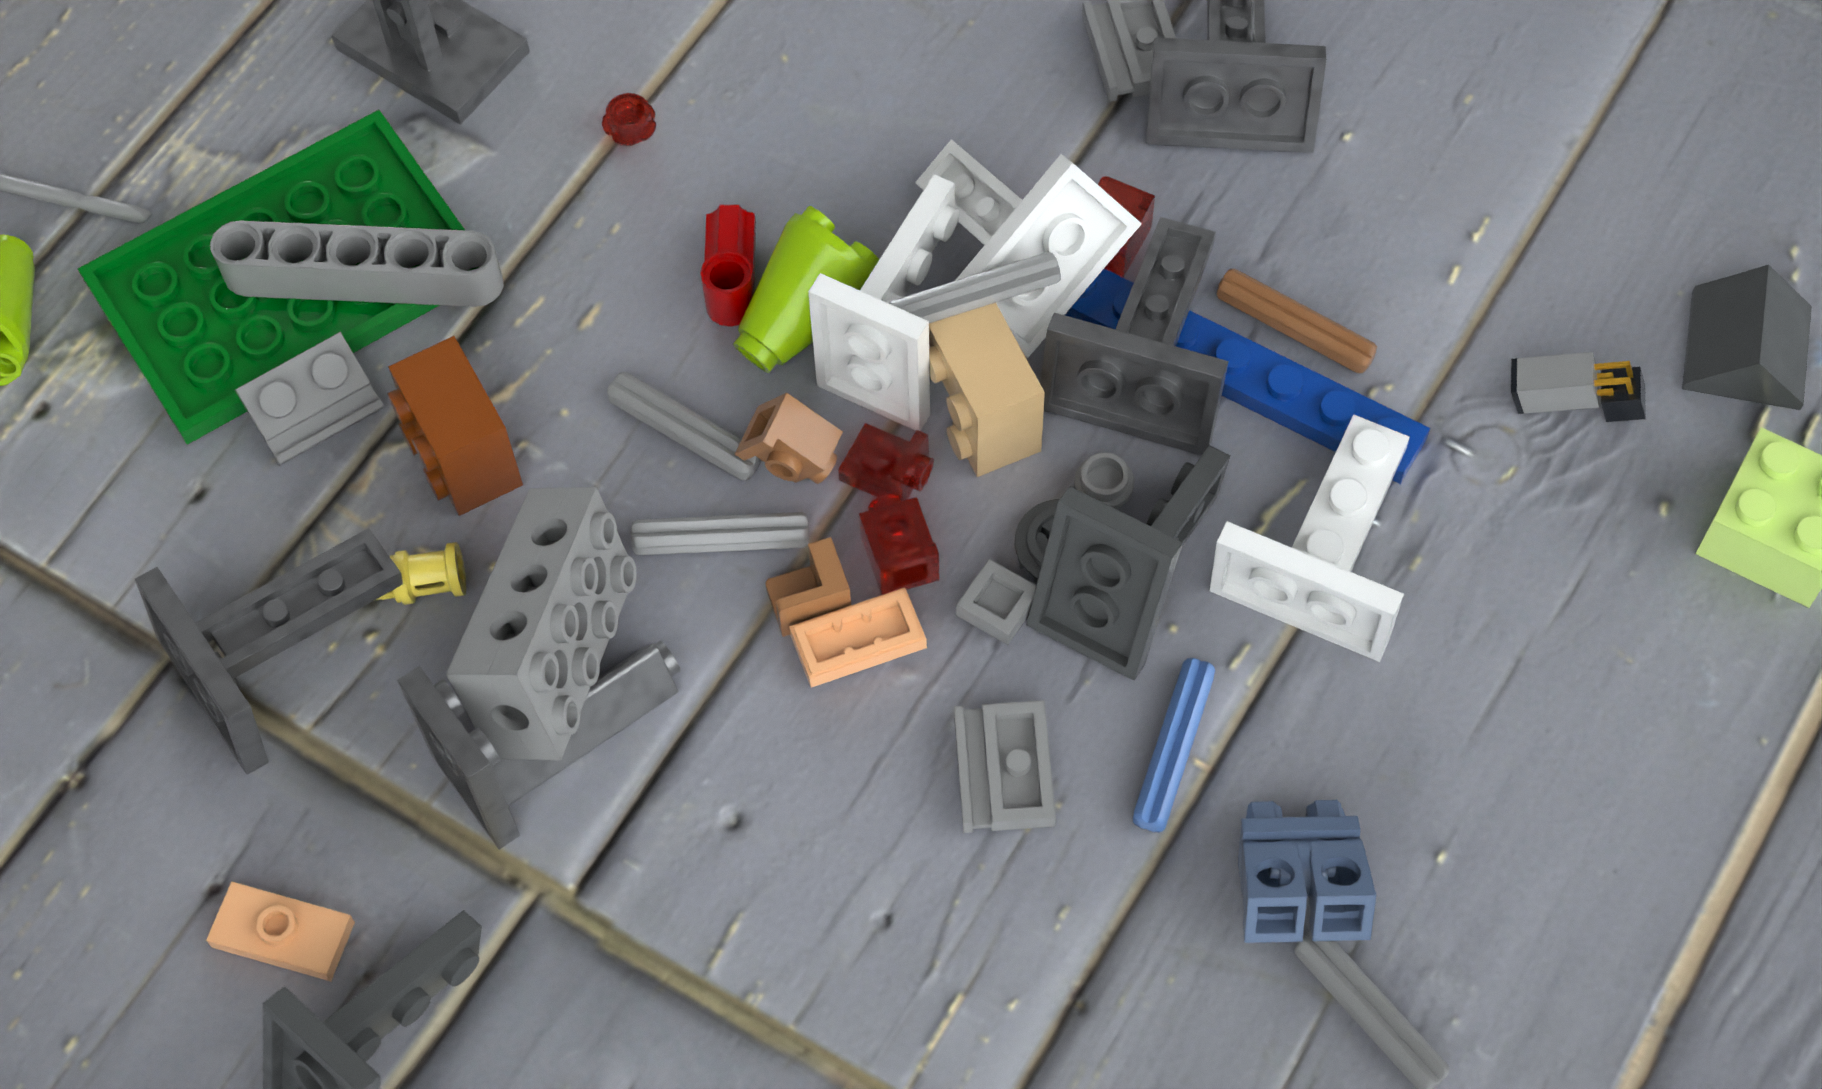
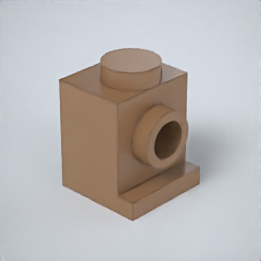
M784 393L757 407L734 455L743 461L754 456L765 462L767 470L780 479L796 483L809 478L814 483L819 484L827 478L836 464L837 455L834 453V450L843 431L790 394Z

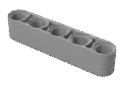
M234 221L221 226L213 234L210 241V250L228 289L237 295L247 297L476 307L493 302L501 294L504 286L502 272L492 241L483 233L476 231ZM479 267L475 270L467 271L471 268Z

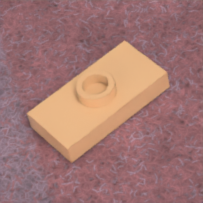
M905 587L789 626L791 638L811 688L927 648V639Z
M231 881L206 941L212 948L331 982L355 921L349 914Z

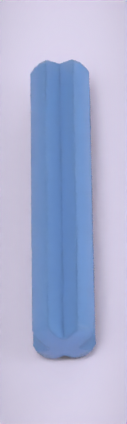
M1187 658L1182 664L1133 812V823L1139 828L1157 833L1162 832L1166 828L1214 680L1215 667L1209 662L1200 661L1196 658Z

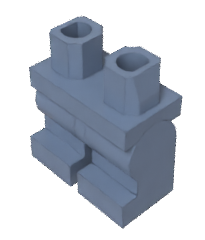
M1315 800L1307 806L1306 817H1283L1281 807L1276 805L1274 801L1251 802L1248 805L1246 818H1241L1238 869L1244 909V943L1303 942L1307 896L1310 904L1309 924L1312 941L1371 940L1376 891L1365 848L1360 839L1361 829L1358 816H1346L1338 800Z

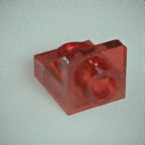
M865 423L838 469L839 481L903 508L913 489L920 492L931 475L934 459L929 457L928 434L916 430L909 442Z

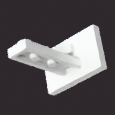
M952 139L915 182L923 190L934 174L954 182L955 208L960 211L958 222L984 244L983 248L955 281L1046 252H1051L1055 255L1061 273V280L1058 283L996 302L1027 358L1046 338L1047 328L1053 314L1065 315L1142 224L1062 154H1060L1023 200Z
M935 174L932 176L861 290H857L820 273L808 291L817 386L919 433L930 416L929 321L893 306L889 302L903 298L912 284L919 286L924 281L930 269L932 252L940 240L946 242L952 236L960 215L959 209L955 208L954 182Z
M1353 414L1292 548L1226 521L1216 544L1209 591L1380 662L1389 642L1404 594L1352 573L1351 570L1405 453L1410 437Z

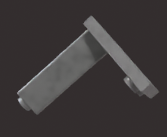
M659 641L656 644L644 646L600 675L596 683L589 689L581 709L579 727L574 734H571L562 760L500 759L480 728L468 733L457 718L465 710L444 679L433 685L422 668L418 666L397 681L431 756L500 850L520 836L508 806L677 694L679 691L672 677L681 670L668 647L662 641Z

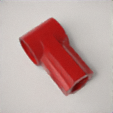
M739 204L719 205L714 212L706 214L705 258L700 272L708 316L715 323L728 327L740 325L755 292L756 217L755 213L742 209Z

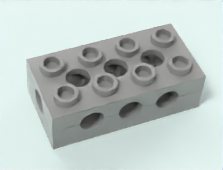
M597 487L529 488L446 673L475 729L480 728L500 759L562 760L571 734H574L579 727L581 709L589 689L598 679L600 662L609 639L613 638L617 632L618 617L627 594L635 587V562L631 556H628L617 533L615 518L607 511Z

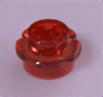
M634 93L620 94L608 103L606 114L602 119V127L607 135H612L615 143L623 146H632L641 141L648 140L654 134L657 125L653 119H655L656 113L644 97ZM628 122H635L634 124L626 125Z

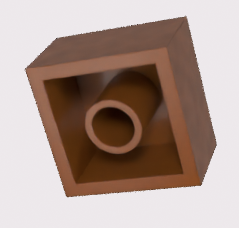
M455 336L388 366L396 389L388 392L387 396L400 421L398 425L413 455L418 454L425 467L423 472L438 501L449 497L458 516H461L523 486L506 427Z

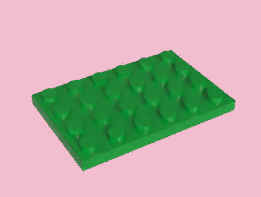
M378 109L77 269L171 421L188 445L247 412L235 392L237 388L339 332H341L351 351L355 353L440 306L237 295L228 289L210 250V241L213 234L221 226L234 221H261L444 230L465 229ZM479 267L471 268L467 271L475 270Z

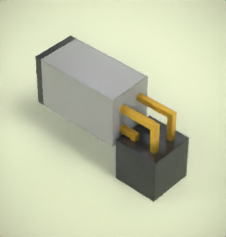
M1593 352L1511 359V394L1518 414L1599 408V396H1601V405L1606 422L1646 419L1645 383L1641 367H1631L1630 361L1596 364Z

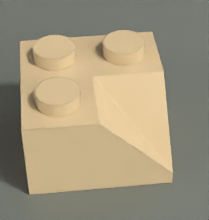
M989 304L929 323L930 378L933 383L942 381L949 394L946 402L953 425L947 427V435L956 457L959 460L967 458L976 476L979 477L1041 452L1045 392L997 304Z

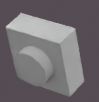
M988 559L957 603L956 616L1009 645L1029 616L1036 585Z

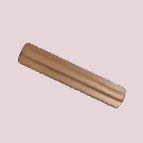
M1229 269L1221 279L1217 289V297L1220 300L1346 368L1363 374L1374 360L1377 350L1374 342L1237 269Z

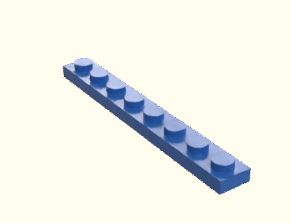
M1104 268L1065 316L1116 329L1134 283ZM1189 310L1176 347L1229 361L1222 396L1334 452L1337 451L1353 414L1410 437L1407 448L1392 481L1398 484L1402 483L1428 438L1429 427Z

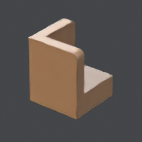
M831 537L808 544L810 566L769 578L765 583L782 637L790 635L789 626L851 606L850 588Z

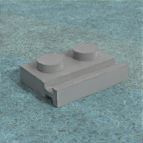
M1106 0V3L1092 5L1091 1L1083 2L1082 18L1108 101H1116L1117 95L1132 93L1133 97L1149 94L1154 37L1176 38L1164 0Z
M341 332L235 390L264 441L275 456L279 466L384 407Z
M1045 700L982 704V708L963 709V706H954L963 833L973 832V829L991 828L992 831L1055 827L1056 814Z

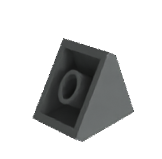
M1770 265L1695 286L1691 298L1682 389L1801 410L1804 405L1812 306Z

